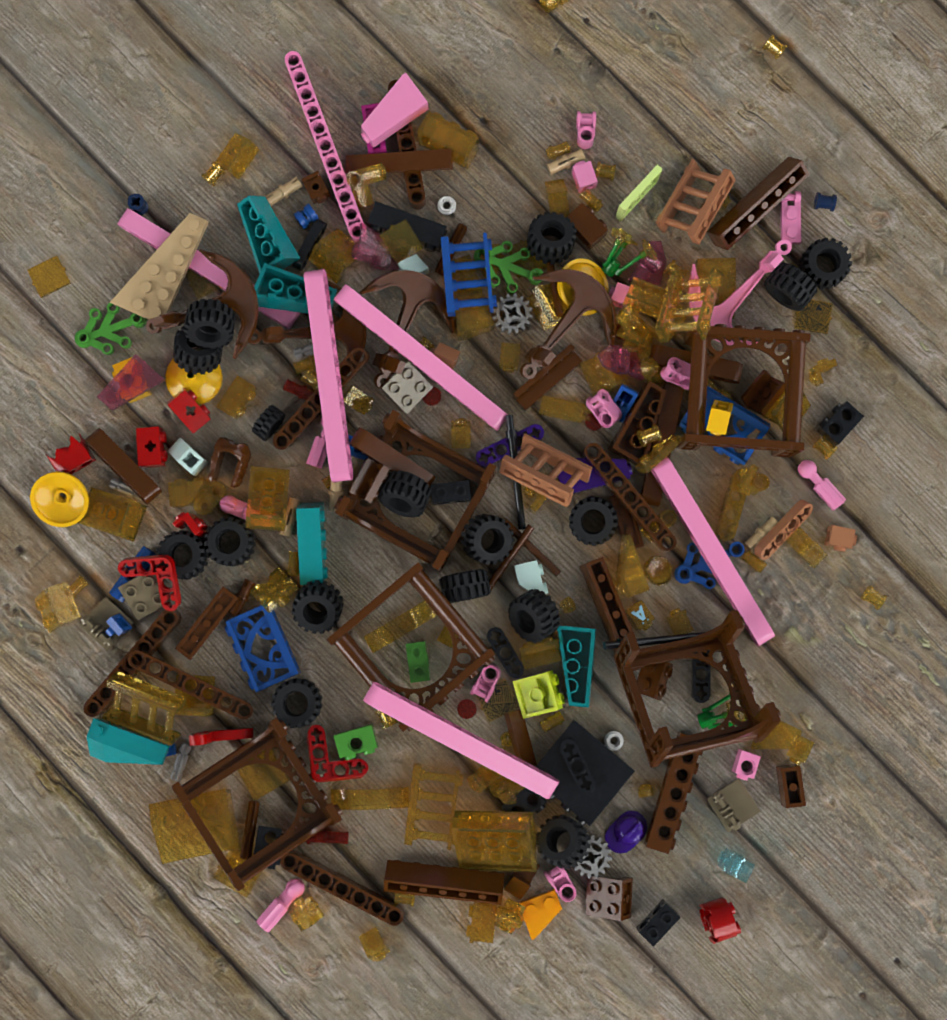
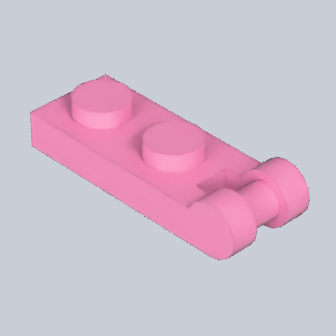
M801 191L790 193L780 202L781 240H788L791 245L801 243ZM787 201H793V206H787Z

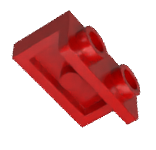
M189 512L180 513L175 517L176 521L172 523L174 527L184 529L188 526L195 536L204 538L205 533L208 534L206 530L208 526L205 521Z

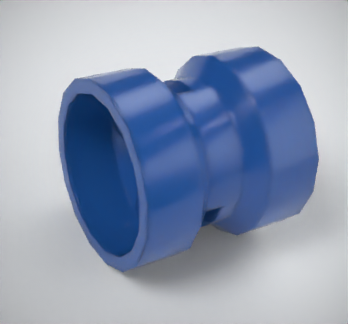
M310 204L305 205L302 211H297L293 214L303 230L309 227L311 222L319 219Z

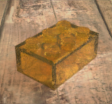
M428 111L417 130L420 145L429 150L452 149L453 162L467 170L479 151V137H477L476 133L460 128V125L454 121L449 122L445 120L439 113Z
M251 466L246 528L285 531L290 470Z

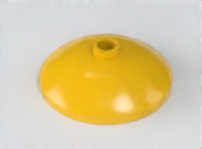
M579 258L568 262L562 268L581 271L592 276L609 293L606 275L595 262ZM557 282L559 297L565 307L568 308L573 299V291L567 283ZM593 309L588 310L582 316L592 315L597 311Z
M174 358L171 360L166 370L165 380L166 386L173 397L183 388L187 391L191 389L198 397L196 399L198 404L202 405L212 400L218 394L223 380L219 364L210 373L205 372L203 375L197 373V375L194 374L192 378H189V373L185 372L184 368L178 367V363H175Z
M57 471L41 476L34 483L30 492V502L35 514L45 523L55 527H68L78 523L87 513L89 495L86 487L78 478L69 473ZM60 493H64L66 497H62Z

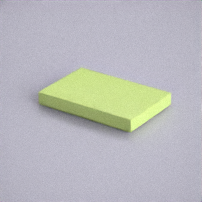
M658 164L619 205L615 216L617 220L622 221L656 185L662 172V168Z

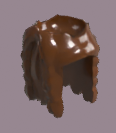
M220 437L214 446L213 455L211 456L208 479L210 481H217L226 452H229L238 459L231 482V487L237 488L241 485L244 474L247 472L246 469L251 458L249 446L245 443L237 444L233 440Z

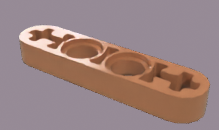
M806 500L798 501L756 545L755 555L762 560L770 558L810 516L813 511V505Z

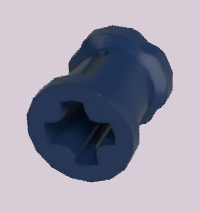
M817 192L814 199V209L824 208L833 212L836 207L837 195L827 196Z
M132 194L128 197L127 204L132 211L139 215L147 213L149 209L148 203L140 194Z

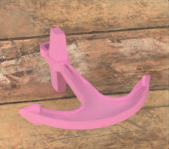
M785 239L779 240L775 245V251H769L758 263L759 268L725 301L717 306L707 305L703 301L695 264H692L688 284V303L696 323H707V326L725 324L727 327L733 328L732 316L764 274L772 272L784 259L781 255L790 253L792 249L790 241ZM782 244L786 245L785 251H782L780 248ZM726 340L727 345L734 344L733 340L731 342ZM751 341L746 342L747 345H751Z

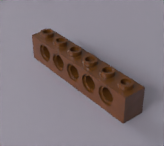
M678 732L676 738L687 736V734ZM703 751L691 754L689 760H683L682 756L669 759L644 841L646 847L669 854L670 850L674 849L676 843L674 835L681 827V812L686 810L687 801L685 799L687 793H690L692 790L693 782H691L693 774L696 775L699 763H697L698 756L703 754ZM680 769H684L686 772L683 779H677L676 773ZM679 788V796L672 798L671 790ZM668 807H673L674 814L670 817L665 816V810ZM662 826H667L669 829L666 835L659 834V829Z

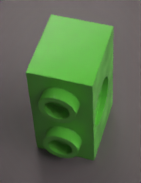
M426 641L406 644L410 682L431 680Z
M373 724L334 735L339 758L345 757V760L356 758V754L361 752L364 755L374 753L375 748L379 747ZM353 738H359L362 741L360 748H355L352 745Z

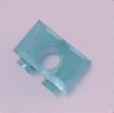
M727 847L725 851H721L717 860L719 862L718 866L725 873L747 883L755 866L748 858Z

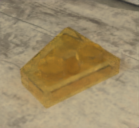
M781 721L762 742L755 743L753 741L751 749H795L803 731Z

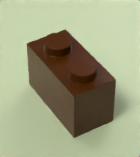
M581 203L567 217L570 218V223L573 222L575 225L576 236L590 250L607 235L608 229L602 219L598 220L590 206H585Z
M797 764L776 766L781 805L785 808L806 806L801 767Z

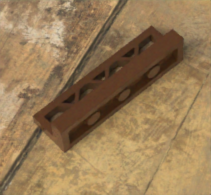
M572 344L558 354L549 365L543 367L534 378L529 379L513 393V398L524 411L528 410L582 363L581 358L574 352L575 347Z
M223 586L176 646L175 649L189 660L193 659L239 599V597L229 591L228 587Z

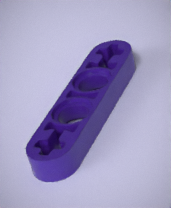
M534 424L518 431L517 436L523 438V433L527 432V435L532 434V429L535 428L536 431L540 430L539 437H532L540 441L544 436V429L542 426ZM504 438L478 451L476 454L477 464L487 467L489 463L494 464L502 460L505 455L510 456L508 438ZM498 445L506 446L507 452L504 455L497 454L496 447ZM521 446L517 447V452L521 451ZM493 449L496 459H493V456L487 459V463L479 461L482 453L485 456L491 454L489 450Z

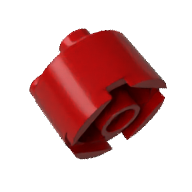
M721 897L699 905L702 908L699 910L703 927L705 932L709 931L712 936L708 938L713 944L736 937L737 934L741 933V928L738 922H735L733 916L735 908L732 902L728 903L725 898Z

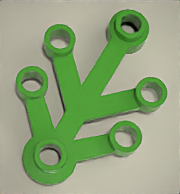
M504 241L501 245L488 251L491 279L497 280V284H493L491 281L492 288H496L501 281L500 277L495 274L492 265L499 268L507 285L506 292L511 295L517 292L518 285L513 281L510 272L529 279V282L533 285L541 284L542 280H532L533 275L538 276L544 273L541 269L535 268L530 271L512 264L518 260L524 261L529 258L530 251L527 248H521L519 252L503 259L494 257L502 252L508 254L512 250V243ZM503 245H508L510 249H504ZM484 249L475 251L474 261L482 260L480 255H485ZM522 251L527 253L526 257L521 255ZM510 285L515 287L514 291L509 289Z
M108 303V312L100 328L93 331L96 322L102 318V312L97 308H93L89 311L90 319L85 329L79 330L76 333L75 343L81 348L92 346L101 350L105 355H112L114 347L110 343L103 344L95 339L104 337L120 344L124 349H129L132 346L131 339L126 336L121 337L113 332L130 326L142 328L146 325L147 319L140 316V320L135 322V317L139 315L132 313L130 318L111 324L115 315L120 311V307L116 306V309L111 311V307L114 304ZM94 312H98L97 317H93ZM86 335V340L81 341V337ZM124 340H128V344L126 346H123ZM107 346L111 348L109 352H105Z

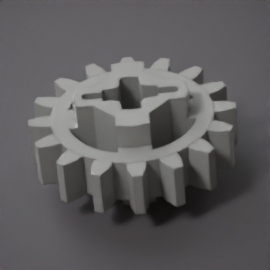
M508 293L506 299L503 297L499 298L501 303L497 302V309H494L493 314L495 316L492 317V320L498 321L495 327L501 326L502 333L508 330V335H511L512 331H515V334L518 335L519 329L524 332L525 325L530 326L531 323L528 319L533 318V315L529 314L533 308L527 307L530 303L529 300L523 302L524 296L517 298V293H514L513 297H510ZM521 307L525 311V316L520 312ZM500 312L505 317L504 322L500 318ZM516 312V315L509 317V313ZM518 323L516 326H510L511 324Z
M591 834L588 843L597 844L601 848L596 849L591 845L590 848H587L586 852H592L594 856L593 860H590L588 856H584L582 863L577 862L578 866L574 870L580 869V876L587 873L588 878L591 877V874L598 878V872L605 874L603 868H610L607 861L612 860V857L608 855L612 851L610 848H605L608 845L606 841L601 843V836L595 839L594 834ZM603 858L602 863L597 866L599 859ZM586 863L591 869L585 868L581 864Z

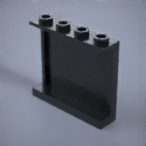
M574 719L535 766L559 781L550 798L560 800L562 802L560 806L568 813L570 811L574 812L577 815L575 819L583 826L586 823L589 826L592 825L635 772ZM565 739H572L576 742L595 781V788L590 793L585 794L578 789L563 758L560 744ZM568 742L565 743L566 747L563 750L564 752L568 751L571 756L567 757V760L570 761L573 757H579L578 753L574 755L572 751L574 745H570ZM575 760L572 763V769L576 772L581 771L583 763ZM587 771L575 776L576 779L581 777L583 784L580 786L581 788L585 787L586 790L590 788L589 785L591 784V781H587L584 776L588 774Z

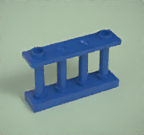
M483 233L484 241L459 244L449 242L448 236L441 237L448 317L456 316L455 310H459V308L489 305L490 313H494L493 307H497L496 295H492L488 252L492 250L491 239H487V233ZM484 249L485 260L458 263L451 261L450 254H454V252ZM486 268L487 279L456 282L452 278V273H456V270ZM488 286L489 298L454 299V292L457 289Z

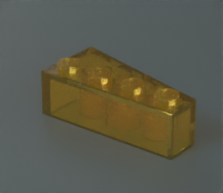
M470 254L453 259L452 261L458 263L469 262L472 260ZM475 269L456 270V273H453V280H456V282L478 280ZM481 287L457 289L454 292L455 299L458 298V300L485 298ZM488 306L465 307L456 310L458 342L494 330V323Z

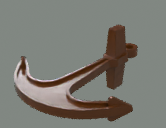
M200 249L199 252L227 275L228 286L221 295L212 299L227 304L228 308H232L240 317L241 328L233 353V358L236 359L247 346L256 329L258 321L257 294L249 276L236 262L220 254ZM187 310L182 312L171 311L159 317L149 319L146 322V329L149 333L156 334L160 333L162 329L169 330L181 326V324L185 323Z
M571 269L549 271L532 277V280L567 283L573 291V299L545 343L531 348L524 358L529 363L521 366L520 373L522 377L532 379L537 374V367L547 366L552 362L556 355L551 349L588 310L593 309L600 313L609 350H613L616 335V313L608 292L600 282L584 272ZM527 368L531 369L530 374L526 373Z
M410 270L391 271L379 276L360 291V294L379 291L390 286L398 287L403 294V304L397 325L405 332H408L418 308L428 301L436 305L442 320L450 332H455L453 317H448L445 292L433 279L425 274ZM391 346L389 351L384 354L376 353L372 365L377 366L380 370V373L374 378L375 386L380 389L390 379V375L394 373L402 374L406 364L399 360L398 352ZM384 378L383 384H380V380Z
M328 281L329 287L337 289V295L342 288ZM342 308L341 318L333 324L335 339L345 345L348 355L354 348H365L367 333L366 326ZM282 326L264 328L261 333L255 329L254 334L257 336V339H250L248 344L257 345L262 341L266 345L281 343L284 339H312L311 328L303 327L283 330ZM358 351L355 354L357 361H360L363 355L362 351ZM345 365L343 367V374L347 376L351 372L350 366Z

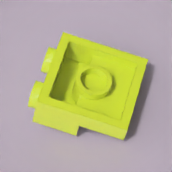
M553 670L512 681L523 719L563 708L562 704L565 703L564 695L558 691L559 678L557 674L553 673Z

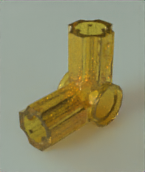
M382 163L358 168L347 174L346 180L348 185L352 187L358 208L374 204L369 184L386 179L387 172ZM356 174L359 175L360 182L357 181Z

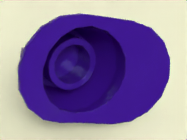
M627 811L620 815L606 831L605 841L608 843V848L620 854L630 851L645 836L647 832L646 819L636 811Z

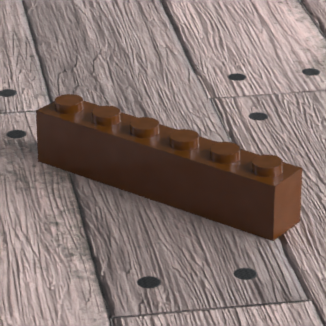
M787 157L713 225L707 233L714 245L729 250L810 175L803 161Z
M600 557L579 566L609 641H617L618 638H624L626 633L633 632L604 558ZM643 667L636 668V669H632V670H633V672H634V671H636V670H638V669H641V668H643Z
M387 860L384 878L385 892L501 905L504 873Z

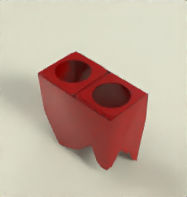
M80 434V443L70 436L69 447L56 449L55 459L45 454L56 472H65L72 475L96 461Z

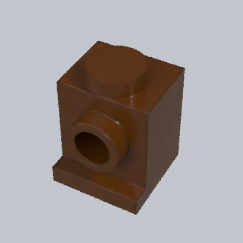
M318 171L301 179L313 204L323 203L330 197L329 191Z

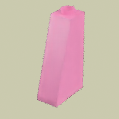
M406 72L361 125V137L366 144L370 143L373 148L429 110L427 100Z

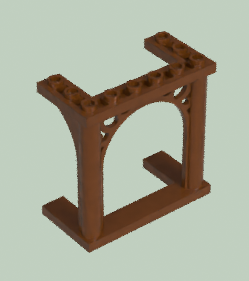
M703 322L692 325L684 336L683 345H690L691 349L686 434L677 441V449L696 451L700 446L768 450L772 451V456L787 458H791L804 451V442L800 441L806 344L810 342L811 333H805L804 330L785 332V329L775 328L773 331L766 330L765 327L746 329V326L736 325L734 328L727 327L725 324L707 326V323ZM711 340H719L723 349L721 351L713 349ZM726 340L729 342L733 340L734 344L727 345ZM751 341V345H747L746 342ZM765 342H767V344L774 343L771 346V348H766L764 346ZM776 346H778V352H785V353H784L783 355H780V356L776 355V354H775V348H776ZM738 348H752L766 353L779 365L785 380L782 441L704 435L708 376L714 363L723 354ZM707 350L714 355L713 359H708L709 354H707ZM789 356V360H786L788 365L783 364L782 360Z
M392 410L391 414L387 413L382 423H384L383 427L386 433L384 436L381 435L379 437L381 441L391 447L394 441H399L403 447L401 454L404 456L421 455L429 457L479 484L478 489L444 550L433 547L391 523L380 508L378 496L372 505L363 507L360 504L361 498L348 492L349 498L344 495L343 499L339 498L334 507L336 509L335 513L346 521L348 519L427 562L432 565L433 569L441 573L462 532L465 530L463 527L469 523L494 478L497 466L489 463L487 468L480 466L411 428L403 422L399 412ZM406 442L410 444L409 446L414 447L412 451H407ZM374 508L377 509L376 516L372 512L371 514L367 513V511H371Z
M418 562L326 640L338 648L369 687H371L373 682H377L390 690L394 688L396 693L404 692L407 699H409L412 693H415L419 697L418 705L434 712L432 707L437 703L441 706L449 699L447 695L452 690L455 693L464 686L462 682L465 679L469 678L471 680L480 673L477 670L483 664L487 667L495 660L493 657L495 652L491 647L488 648L426 575V570ZM408 582L411 583L445 624L450 632L453 643L451 663L444 675L435 683L417 689L403 688L390 682L350 636L353 628ZM461 641L462 646L466 645L467 649H458L457 644ZM460 653H466L470 655L471 661L467 664H462L457 661L456 657ZM455 666L465 668L464 670H457V674L452 672ZM441 680L445 682L444 686L439 685ZM425 691L430 692V697L427 696L425 699L426 702L423 704L424 699L422 694ZM398 721L400 723L398 727L403 732L406 729L409 732L413 729L410 726Z
M738 610L730 611L721 625L703 634L642 649L638 646L634 632L625 634L613 657L651 768L659 766L663 760L752 739L755 743L762 742L781 722L780 711L776 708L774 702L766 703L760 709V706L756 704L753 688L747 681V673L741 665L740 654L733 644L745 628L744 619L740 616ZM709 651L708 657L703 656L702 653L706 654ZM715 652H721L723 659L719 663L713 660ZM683 658L703 661L722 675L729 688L731 703L725 720L711 730L671 739L667 726L659 728L654 734L632 669ZM724 664L726 666L727 671L723 669ZM736 700H739L741 706H737ZM734 712H742L746 721L736 719ZM731 721L734 725L729 727L728 722Z
M277 717L269 722L267 730L183 785L177 782L171 786L236 891L245 887L244 883L328 825L332 826L343 820L341 818L343 813L337 804L333 805L332 802L327 804L326 800H328V797L322 789L319 791L315 784L317 782L313 780L311 773L308 774L305 770L306 763L301 756L298 758L294 753L296 748L291 740L287 742L285 739L288 728L283 720L279 721ZM273 747H277L280 752L279 758L276 761L269 759V752ZM265 750V758L259 759L257 755L263 754L261 751ZM284 755L285 763L288 762V766L283 767L281 764V760L283 759ZM251 764H267L276 767L289 777L295 787L298 799L295 819L282 836L233 869L190 801L242 767ZM298 776V781H294L293 777ZM306 791V795L312 797V799H304L302 797V792ZM304 803H312L315 805L316 811L311 814L305 813L302 810V805ZM303 816L305 818H309V820L307 822L304 820L303 823L300 824L299 817Z

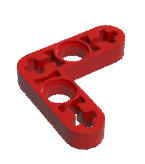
M171 556L128 557L118 564V571L124 577L156 575L163 608L167 611H174L180 606L181 595L174 559ZM143 561H146L150 564V570L143 569ZM163 561L165 564H168L166 568L164 565H159L158 567H156L157 564H160ZM126 564H127V566H129V567L136 565V567H133V568L130 569V570H129L128 568H125L124 566H125ZM165 578L172 581V587L169 588L164 585ZM170 597L172 601H175L173 605L171 602H168V599H170Z
M313 725L309 728L306 737L311 776L314 781L330 782L359 779L365 776L368 771V764L363 759L329 762L324 728L320 725ZM314 730H316V732L320 734L317 739L318 744H315V736L311 735L313 734ZM321 749L323 757L316 758L313 755V750ZM324 761L325 763L321 764V770L325 771V773L320 777V774H316L319 769L318 763ZM357 764H359V766L363 768L361 773H359L358 770H352L349 775L348 765H350V769L355 768ZM342 766L345 769V774L337 775L335 767Z
M239 728L197 732L189 735V746L205 745L213 741L254 738V729Z

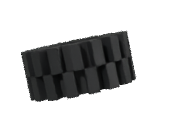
M274 405L269 406L256 420L257 422L254 423L252 432L263 441L268 440L283 423L282 421L286 416L285 413Z

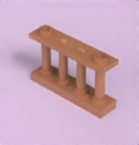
M692 159L685 168L683 176L663 211L658 215L656 225L662 233H665L669 226L687 231L692 242L700 245L736 179L731 170L725 168L719 176L700 171L701 169L696 160ZM696 178L715 183L710 192L691 187ZM687 194L706 199L701 208L682 203ZM678 210L697 216L691 225L673 219Z
M524 434L520 453L515 458L505 455L502 458L499 473L568 507L574 492L573 486L579 479L588 483L592 467ZM528 454L538 458L531 467L521 463ZM545 462L555 467L548 476L538 471ZM562 471L572 475L566 484L555 480Z

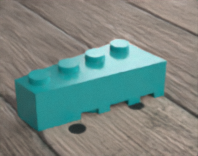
M248 195L237 203L259 273L264 263L283 270L300 259L266 197Z
M264 263L254 286L258 298V307L309 314L304 277ZM329 287L332 309L335 302L333 299L336 297L337 289Z
M324 502L300 503L296 508L300 585H306L310 581L314 583L315 580L323 583L325 579H328V567H325L327 548H325L324 543L326 541Z
M559 625L557 631L569 706L589 708L597 629Z

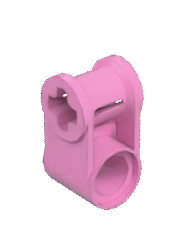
M577 111V145L581 149L586 150L593 145L596 111L592 113ZM582 136H588L590 139L584 140Z
M672 357L668 360L667 366L662 368L660 375L665 381L689 390L691 364Z
M600 389L594 397L587 398L586 404L588 409L594 414L602 427L609 428L621 419L622 412L605 389Z
M495 664L484 667L474 683L470 694H475L485 699V702L488 703L500 678V668ZM488 668H493L496 671L495 678L491 679L487 676Z
M554 867L548 872H543L563 901L571 902L575 899L576 888L565 868ZM564 887H571L573 889L570 896L562 894Z

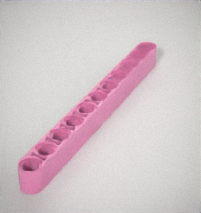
M290 51L285 55L288 72L350 237L354 243L362 244L367 240L365 225L303 60L298 52ZM298 61L296 65H290L291 62ZM298 78H305L304 81L297 82ZM306 94L311 95L310 98H308V99H303L304 95H306ZM312 111L318 112L315 116L309 115ZM318 128L324 129L321 133L315 132ZM324 145H330L328 150H322ZM331 162L337 163L335 167H328ZM337 179L343 180L342 184L337 185L334 182ZM344 196L350 197L347 202L341 201V198ZM350 213L357 214L354 219L347 218ZM357 230L363 231L361 236L353 235Z
M129 208L126 209L117 223L122 229L155 249H158L170 236L169 232ZM196 250L189 269L225 291L228 286L225 272ZM258 307L260 313L289 330L300 315L299 312Z
M325 269L304 272V283L330 477L333 483L353 480L352 459L327 274Z
M347 284L343 286L333 299L493 429L498 431L506 421L505 415H508L506 412Z
M666 456L652 464L650 470L732 607L734 610H738L740 616L743 617L744 627L754 643L760 646L775 637L772 628L670 459Z
M377 682L372 683L363 699L365 703L546 799H550L559 784V781L552 775Z

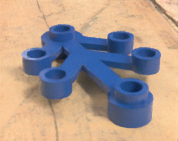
M733 542L725 552L728 557H739L743 555L745 548L742 543ZM694 543L688 544L683 565H679L674 571L675 579L682 584L693 581L703 585L706 589L714 588L716 582L713 578H704L694 574L701 570L711 574L712 572L702 555L698 563L691 566L694 554L698 552V549ZM691 545L695 546V552L689 550ZM734 546L738 547V553L732 551ZM682 570L686 571L687 576L685 578L681 577L680 575ZM707 580L712 581L713 584L711 587H708L706 585Z

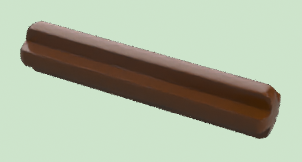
M459 223L449 242H453V244L461 243L467 231V226ZM454 252V254H450V255H451V261H452V259H453V257H454V255H455L456 252ZM441 256L435 272L444 276L443 259Z
M251 800L248 803L240 859L247 860L252 856L260 805L258 801Z

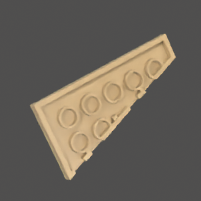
M189 213L110 303L148 320L169 313L209 222Z

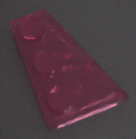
M135 354L97 398L113 411L166 380Z

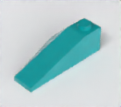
M93 718L87 734L90 756L109 763L163 765L170 747L107 719Z

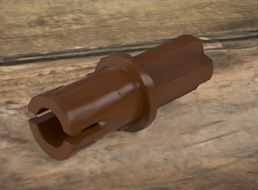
M246 578L244 579L238 593H235L239 599L230 609V614L234 616L240 614L246 601H249L248 597L256 585L255 583Z

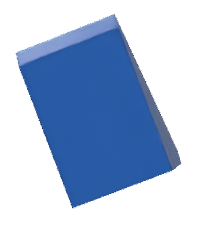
M624 384L621 385L613 399L622 412L620 422H623L639 394Z

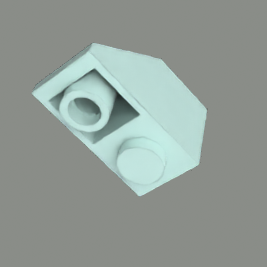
M417 254L398 263L399 270H410L425 275L429 274V268Z
M181 437L168 450L171 456L194 476H197L209 463Z
M536 560L514 565L519 586L527 591L538 589L548 594L546 582L542 583L541 575H544L542 564H538Z

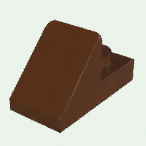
M523 855L504 890L521 900L531 887V881L537 873L540 864Z

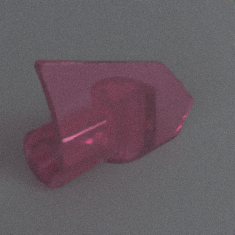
M360 224V240L352 248V258L370 263L372 268L378 270L389 269L392 271L399 270L398 263L403 260L400 259L402 258V256H399L400 251H394L396 250L394 244L393 250L390 249V247L392 248V242L388 245L389 243L386 238L365 224Z
M649 241L642 253L644 251L648 253L638 260L639 263L628 281L651 299L657 300L667 260L662 242Z
M610 344L597 355L602 367L616 374H627L640 381L648 373L647 365L640 362L644 350L643 347Z

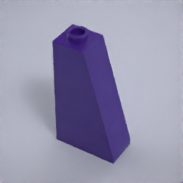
M575 458L590 466L585 458ZM611 459L629 480L631 478L630 475L633 474L630 463L627 464L626 459ZM602 462L600 470L602 472L609 471V465ZM592 468L588 483L579 479L573 486V494L607 485ZM562 471L557 478L559 482L566 484L572 475ZM618 477L612 479V484L622 482Z

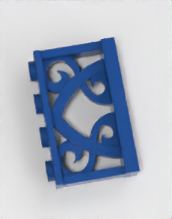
M707 385L706 429L711 407L715 399L734 403L731 412L733 414L732 425L737 433L723 436L748 438L747 435L758 429L760 432L755 439H762L770 429V423ZM687 412L679 423L681 431L686 433ZM738 420L745 422L743 426H740L743 430L738 428L736 424ZM707 431L708 434L704 432V435H712L710 431ZM712 446L714 447L713 450L718 454H726L733 463L744 466L755 450L747 449L743 453H738L734 448Z
M271 602L264 603L225 621L226 633L229 637L232 636L234 641L232 644L233 649L242 659L240 665L242 670L248 673L250 678L248 679V684L251 690L259 692L301 673ZM261 611L265 614L256 623L248 618ZM241 621H246L251 624L252 629L243 627L245 633L241 635L237 631V626ZM262 627L263 631L265 632V628L269 627L271 633L269 635H265L260 631V629ZM257 634L263 639H275L277 642L269 652V661L251 653ZM241 640H246L245 646H243ZM275 651H279L281 653V657H275L276 662H274L273 654ZM251 662L257 665L253 668ZM267 668H270L271 676L266 682L260 681L257 677V672L261 670L264 673L263 676H265ZM288 668L289 673L275 678V669Z

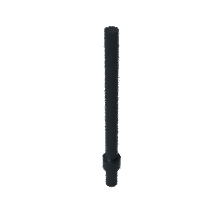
M505 415L507 425L505 433L506 439L508 438L510 457L515 458L518 455L516 445L517 430L514 428L513 415ZM513 480L518 530L526 528L521 484Z
M705 632L637 638L636 640L638 646L665 644L688 639ZM618 638L617 641L603 642L604 650L617 649L623 638Z

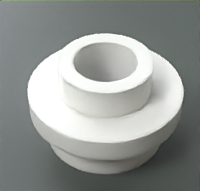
M450 196L440 198L437 204L439 212L443 215L452 214L456 210L455 200ZM449 204L450 208L445 209L443 206Z
M610 731L604 737V744L609 750H619L623 745V736L617 731ZM612 737L617 738V742L615 744L610 743V739Z

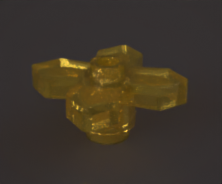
M277 567L270 573L267 583L257 584L250 590L252 596L257 601H261L260 604L268 613L276 607H285L290 602L289 596L298 589V586L291 578L286 579L287 575L280 567Z

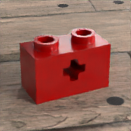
M183 388L167 402V405L194 434L211 419L208 415L211 412L204 404L201 406L196 401L198 397L191 389L187 391ZM187 406H189V407H193V406H194V408H193V409H194V413H191V412L186 413V412H187V408H186V407H187Z
M159 426L136 428L138 466L141 468L166 467L165 462L168 461L167 450H164V443L167 442L166 432ZM153 444H154V445H156V448H153V451H152V450H150L149 448L152 447Z

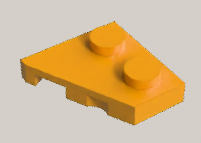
M555 889L518 902L531 940H534L562 910Z

